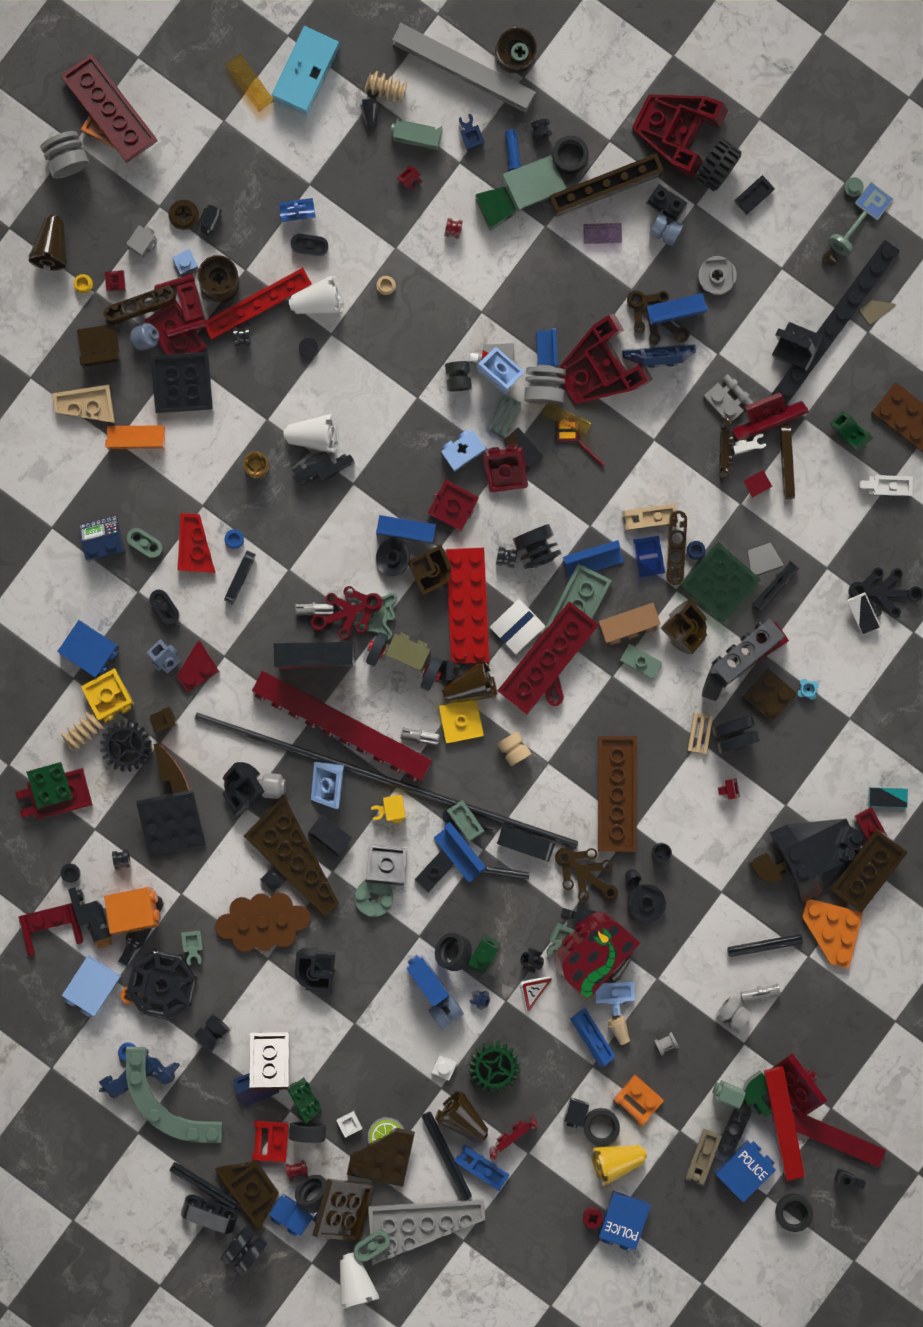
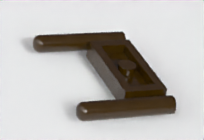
M726 418L720 425L722 430L720 432L719 470H722V472L719 474V478L722 480L726 479L731 473L729 465H732V454H729V446L733 445V435H730V430H727L732 423L730 418Z

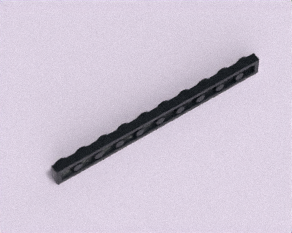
M886 240L882 242L816 332L823 335L824 339L808 370L804 371L791 366L772 392L773 395L780 392L783 395L785 404L789 403L900 252L899 249Z

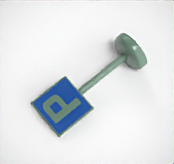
M870 182L854 203L863 210L862 214L844 237L839 234H833L829 237L828 243L831 248L843 256H849L852 253L853 247L848 238L867 214L877 221L893 201V198Z

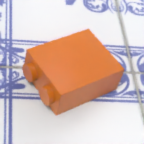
M144 887L104 896L110 934L119 935L159 926L161 916L156 908L158 897L153 888Z

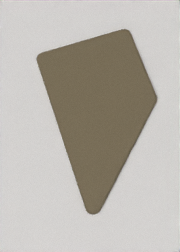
M871 300L860 308L859 311L871 325L894 308L896 304Z

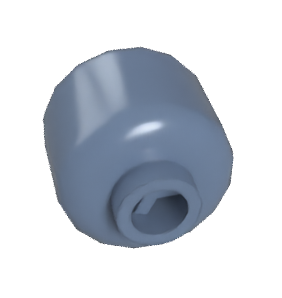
M149 323L137 326L131 331L130 342L140 351L153 348L159 341L157 329Z

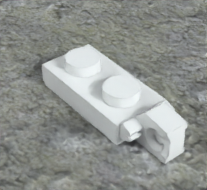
M869 476V481L860 480L858 482V489H869L868 494L912 496L913 477Z

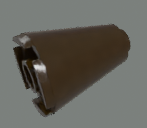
M49 215V217L44 219L29 253V263L35 267L44 269V266L50 267L51 271L63 270L66 267L64 221L57 215Z
M485 661L480 662L444 685V690H442L444 699L450 703L497 697V686L494 677H491L489 673L491 670Z
M457 1091L450 1095L443 1103L445 1106L443 1110L439 1109L437 1111L435 1120L467 1139L477 1143L479 1141L483 1142L487 1138L488 1127L462 1091L460 1093Z

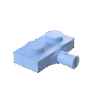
M634 981L603 983L596 990V1003L612 1004L613 1016H616V1008L617 1015H621V1003L635 1001Z

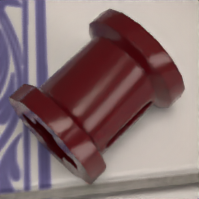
M301 1160L300 1163L293 1165L286 1164L289 1181H293V1178L309 1176L305 1160Z

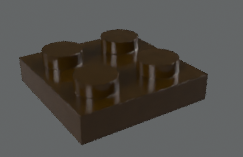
M767 668L743 698L770 722H773L797 693Z

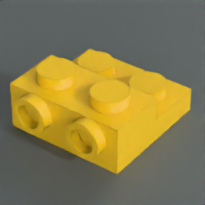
M115 668L81 686L94 714L100 722L108 723L115 719V714L119 712L122 714L127 713L132 709L131 706L134 705L127 688L124 686Z

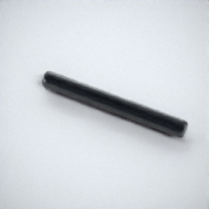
M430 1111L424 1113L422 1119L462 1200L470 1199L472 1194L454 1161L455 1159Z

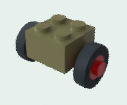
M379 632L375 641L371 640L367 649L369 654L366 663L375 667L378 660L384 654V657H390L421 671L420 673H423V680L420 687L429 691L433 683L438 682L442 673L439 669L443 660L433 657L430 664L425 668V662L431 651L428 649V644L419 640L417 643L410 641V636L400 632L399 635H394L388 650H386L388 635Z

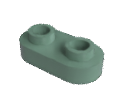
M133 528L128 532L127 541L131 546L150 558H157L161 555L163 546L159 540L140 528ZM140 535V541L136 542L134 536ZM152 545L157 547L155 552L150 551Z
M377 1230L358 1242L354 1248L355 1257L359 1261H368L385 1250L390 1243L388 1233L383 1230ZM377 1237H383L384 1241L378 1243L376 1239ZM365 1247L368 1251L367 1253H361L360 1249Z

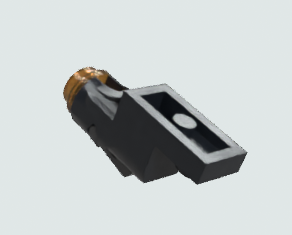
M78 886L68 889L79 926L88 924L87 929L97 949L111 945V939L113 938L109 932L106 908H103V905L98 900L83 904L85 897L82 889L79 890Z

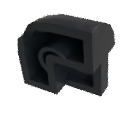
M245 762L234 763L222 778L225 792L222 794L234 815L243 813L255 806L260 801L259 797L265 792L257 779L260 773L255 767Z
M315 947L298 950L295 962V979L307 991L332 994L336 952L319 951Z

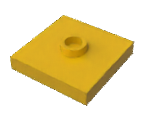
M477 700L439 706L446 743L484 736Z

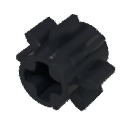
M529 948L528 952H524L520 958V963L523 965L522 969L530 973L540 970L544 965V958L541 956L542 952Z

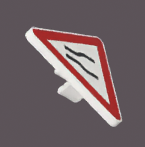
M547 976L520 983L525 1011L529 1012L552 981V977Z

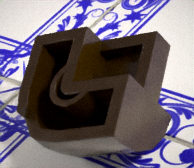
M442 545L424 552V554L411 559L409 562V568L422 595L442 587L450 578L451 566Z
M691 600L680 604L669 614V619L661 629L671 639L670 643L675 648L686 654H693L708 635L706 634L707 618Z

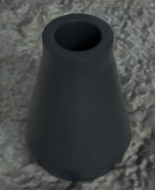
M362 99L360 107L365 120V127L377 126L379 107L377 99Z

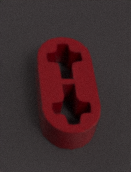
M559 676L553 682L554 687H549L545 692L546 700L552 706L560 705L564 699ZM552 689H555L556 695H560L558 703H554L553 700L550 701L549 697L552 696Z

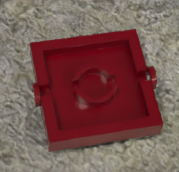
M445 479L440 491L436 492L433 498L434 502L428 514L462 531L468 518H471L474 513L473 509L479 497Z

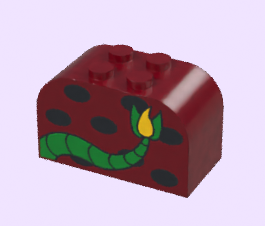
M604 912L593 913L584 921H580L576 925L575 931L562 940V945L555 954V966L565 980L588 1000L638 947L640 942L611 915Z

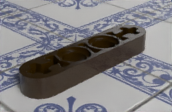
M163 286L109 305L104 309L103 315L108 323L118 324L173 304L176 300V294L171 287ZM165 293H169L168 299H165ZM146 299H154L152 305H144ZM133 304L136 306L133 312L126 311L129 305ZM111 312H115V317L111 318Z
M780 425L783 495L785 500L795 499L791 426Z
M681 510L673 511L669 517L666 579L672 585H679L684 578L687 516ZM677 514L684 518L683 521L679 522V527H683V531L679 529L672 530V527H677V522L673 520L674 517H677ZM680 533L682 541L674 543L672 541L673 534ZM679 552L681 560L679 562L671 561L672 553ZM670 565H681V568L676 570L677 574L680 575L679 578H676V581H673L670 577L674 573V568H670Z

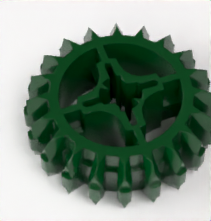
M489 1041L490 1047L487 1048L486 1044L482 1043L484 1050L481 1051L477 1047L476 1052L479 1055H471L476 1061H469V1065L475 1066V1068H470L469 1072L476 1073L471 1079L475 1080L478 1078L476 1086L483 1083V1091L489 1086L490 1093H493V1087H497V1093H500V1086H503L506 1091L508 1090L507 1083L511 1086L514 1085L511 1078L518 1080V1076L514 1072L520 1073L521 1069L515 1066L521 1063L520 1061H514L518 1054L511 1055L514 1051L513 1047L507 1051V1043L500 1047V1041L496 1042V1046H493V1042ZM489 1052H499L494 1059L483 1058ZM504 1054L510 1060V1071L501 1064ZM498 1061L500 1069L491 1072L492 1067L489 1064H494V1062ZM479 1062L484 1064L489 1070L486 1079L479 1072ZM497 1074L507 1076L501 1081L491 1082Z

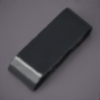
M502 826L497 841L498 845L547 862L550 861L555 843L506 826Z
M192 1194L185 1197L181 1216L190 1222L224 1234H230L233 1232L237 1222L238 1212L233 1208Z

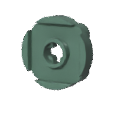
M363 881L355 892V902L358 909L367 916H381L390 909L393 903V891L389 884ZM371 892L379 894L378 902L375 903L369 900Z

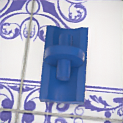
M313 198L279 203L281 222L316 218Z

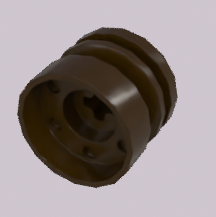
M513 27L507 29L501 34L495 47L497 64L509 73L525 71L531 65L537 52L534 36L524 28ZM517 43L525 44L528 48V56L522 62H516L511 57V49ZM521 48L517 49L518 57H521L522 54L525 55Z
M213 255L201 263L198 269V281L202 293L214 302L230 300L239 288V276L235 264L229 258L222 255ZM217 278H221L222 284L217 283Z

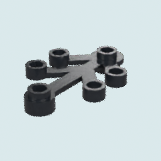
M880 567L874 568L871 575L863 582H854L848 589V594L851 598L857 596L854 592L855 588H860V594L866 593L867 597L876 596L889 611V616L892 618H898L901 615V610L899 607H895L887 597L909 598L912 602H918L923 598V589L918 586H914L909 590L887 589L896 580L902 578L903 572L899 568L893 569L891 575L876 588L868 587L876 579L883 577L884 571ZM875 570H880L881 575L879 577L875 576ZM894 571H899V578L894 577ZM913 591L918 592L917 598L912 597ZM868 597V600L872 608H878L879 614L876 615V617L880 616L882 614L881 607L877 605L875 606V604ZM893 609L898 610L897 616L892 615Z

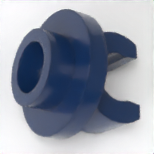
M473 990V993L478 995V999L476 1001L470 999L469 1002L476 1005L477 1009L480 1010L488 1007L490 1003L489 992Z

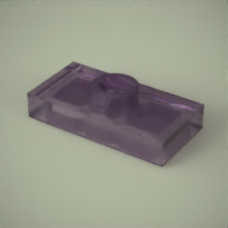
M622 223L583 224L584 244L622 243Z

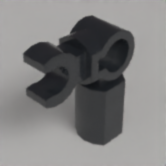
M837 1169L834 1180L841 1186L850 1188L852 1185H855L862 1189L865 1188L866 1181L864 1179L855 1177L853 1173L843 1169Z

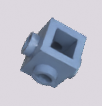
M161 639L147 651L148 655L153 659L151 663L159 671L163 669L167 674L181 662L177 656L179 652L171 644L167 646Z

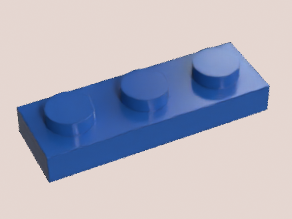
M586 1008L581 1009L569 1018L600 1068L616 1057Z

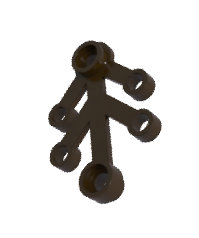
M634 290L628 294L627 304L630 308L634 309L635 332L642 333L645 330L641 309L648 314L646 308L650 306L647 304L648 302H667L669 294L666 291L644 295L641 291ZM665 294L666 299L661 300L659 295ZM638 297L640 302L634 303L633 298ZM649 321V342L656 345L660 342L661 337L658 334L657 325L651 326ZM671 321L661 323V325L674 334V339L677 342L684 343L688 340L690 333L686 327H677ZM637 324H642V325H643V329H642V330H638V329L636 328V325H637ZM679 332H683L685 334V337L683 339L678 337ZM653 335L658 337L657 342L651 340Z
M560 848L555 854V861L558 865L562 866L564 879L562 886L565 890H571L574 887V882L570 878L571 867L577 874L579 889L577 896L581 902H586L589 899L585 878L599 888L607 900H613L617 897L618 890L614 885H606L590 872L598 870L610 871L613 867L610 860L580 865L575 861L576 859L588 858L593 860L597 857V851L594 848H589L586 851L572 852L568 848ZM590 850L595 852L594 857L588 856ZM567 854L568 860L562 861L561 855ZM605 862L610 863L609 869H604L603 864ZM566 881H571L572 886L570 888L565 887ZM608 889H613L614 894L612 896L607 895ZM583 892L587 894V898L584 900L580 898V894Z

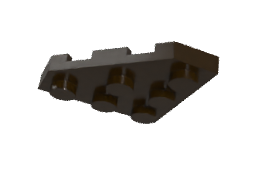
M395 1128L384 1137L369 1143L367 1147L352 1153L347 1175L403 1187L415 1132Z

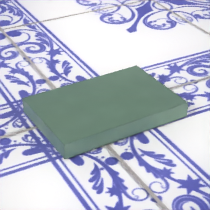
M552 156L501 175L516 210L546 200L550 195L567 189Z

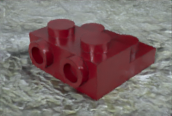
M516 444L509 445L504 450H499V447H492L483 455L490 493L528 487L523 447L518 448Z

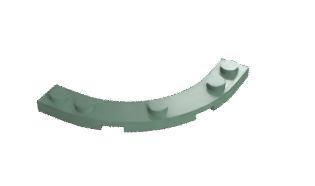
M126 1047L127 1084L131 1097L141 1114L157 1129L172 1137L190 1142L221 1143L222 1122L193 1121L179 1116L176 1117L169 1113L155 1099L146 1076V1047Z

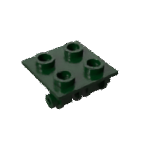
M62 762L26 771L37 809L72 799Z
M304 1077L289 1085L290 1087L287 1090L305 1124L322 1112L319 1101L315 1098L310 1084Z

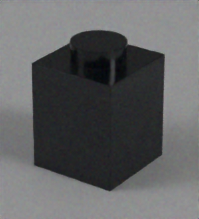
M570 1097L563 1120L567 1122L566 1125L575 1129L578 1126L583 1127L589 1103Z

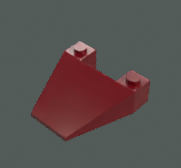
M648 94L632 129L677 172L695 179L696 172L703 161L699 154L690 151V148L703 122L720 128L728 113V109L723 102L708 96Z
M610 314L595 323L559 366V368L566 370L565 376L559 378L565 379V384L563 385L575 404L638 390L653 380L646 366L638 364L626 371L609 340L624 331L615 314Z

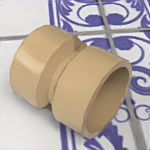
M518 731L497 743L501 752L506 753L505 758L510 766L531 755L527 745H522L523 739Z

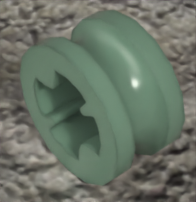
M517 43L512 47L511 57L514 61L522 62L527 58L528 48L525 44ZM518 48H521L525 55L522 54L521 57H518L514 50L517 51Z

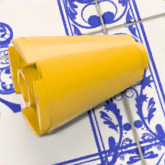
M640 1145L596 1147L591 1150V1153L595 1152L592 1162L597 1178H602L604 1181L601 1183L602 1186H606L644 1164L645 1159H647L646 1151Z

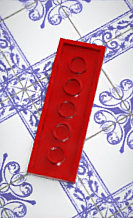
M484 547L446 549V555L451 566V575L447 581L451 661H454V664L489 662Z

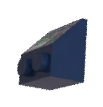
M116 515L79 525L86 561L91 562L126 553Z

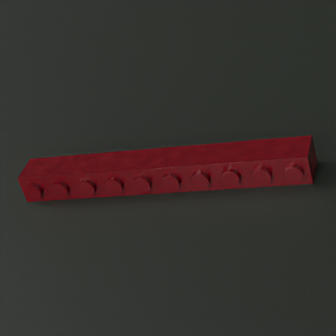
M264 671L261 672L252 689V692L255 693L254 697L264 702L265 699L272 702L271 706L279 710L282 707L289 710L288 715L296 719L299 716L306 719L305 724L313 728L316 725L323 728L322 733L330 737L333 734L340 737L339 742L347 746L350 743L357 746L356 751L364 755L367 752L374 755L373 760L381 764L384 761L391 764L390 768L398 773L401 770L408 773L407 777L415 782L418 779L422 781L433 761Z

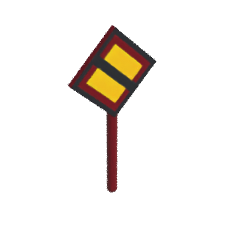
M579 418L555 419V443H578L602 467L605 466L580 441Z

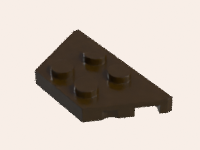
M257 1160L215 1168L216 1173L259 1230L277 1198L279 1190Z

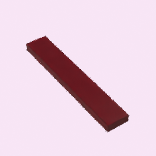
M792 1109L796 1132L876 1167L880 1166L886 1152L885 1148L807 1115L801 1119L795 1109Z

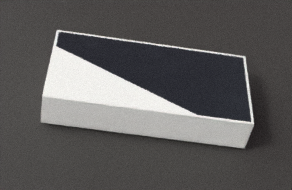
M866 593L847 600L862 635L881 628Z

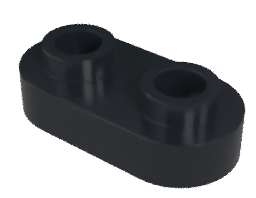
M300 233L294 235L291 239V248L298 254L321 257L329 250L327 240L321 236ZM299 241H302L304 243V246L298 247L297 243ZM318 244L323 246L321 250L316 249Z
M160 589L153 591L150 594L149 601L160 619L168 625L177 623L180 613L169 595ZM158 596L163 597V601L161 603H158L156 601ZM168 612H173L174 616L172 619L167 618Z

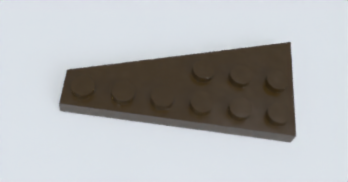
M283 795L244 837L326 917L339 904V901L285 795Z

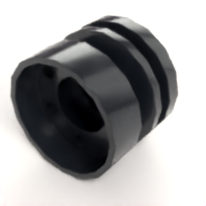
M550 524L543 525L512 539L517 551L525 549L527 551L526 554L520 557L521 561L530 558V562L523 565L524 569L540 567L552 562L562 554L561 550L551 551V548L558 546L557 542L550 544L547 542L548 539L554 536Z

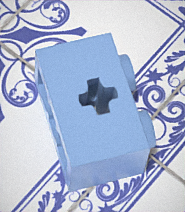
M468 430L464 431L458 436L459 440L454 443L450 441L442 447L444 450L441 451V454L454 472L486 451V448L473 430L470 432ZM460 445L462 447L467 446L465 454L463 452L458 453Z

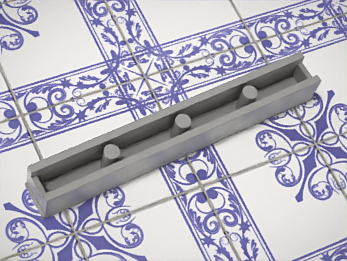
M402 23L399 24V28L392 39L394 46L525 113L532 100L536 97L535 91Z

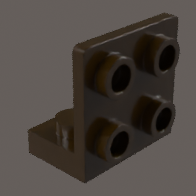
M115 324L77 330L81 352L79 360L83 368L121 362Z

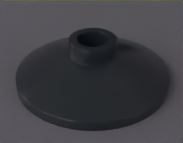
M390 538L384 541L376 553L377 567L387 576L402 574L410 562V550L407 544L397 538Z

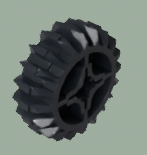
M121 720L120 727H118L117 723H113L115 730L108 727L107 731L110 734L102 735L107 739V741H100V744L106 745V748L100 749V752H107L102 758H110L107 765H111L114 762V770H117L119 765H121V772L125 771L126 766L128 771L132 772V765L139 769L138 762L145 765L146 762L142 758H150L145 752L152 751V748L146 747V744H151L152 740H145L150 734L145 733L143 735L142 732L145 730V727H141L138 730L139 723L136 722L131 727V720H128L127 726ZM130 730L129 735L123 740L114 737L120 731ZM135 734H137L141 741V750L134 746ZM128 741L130 743L129 745H131L130 748L132 749H126L124 751L122 749L124 747H122V744L120 743H127ZM111 742L119 748L117 758L112 753ZM129 752L138 755L133 761L122 762Z

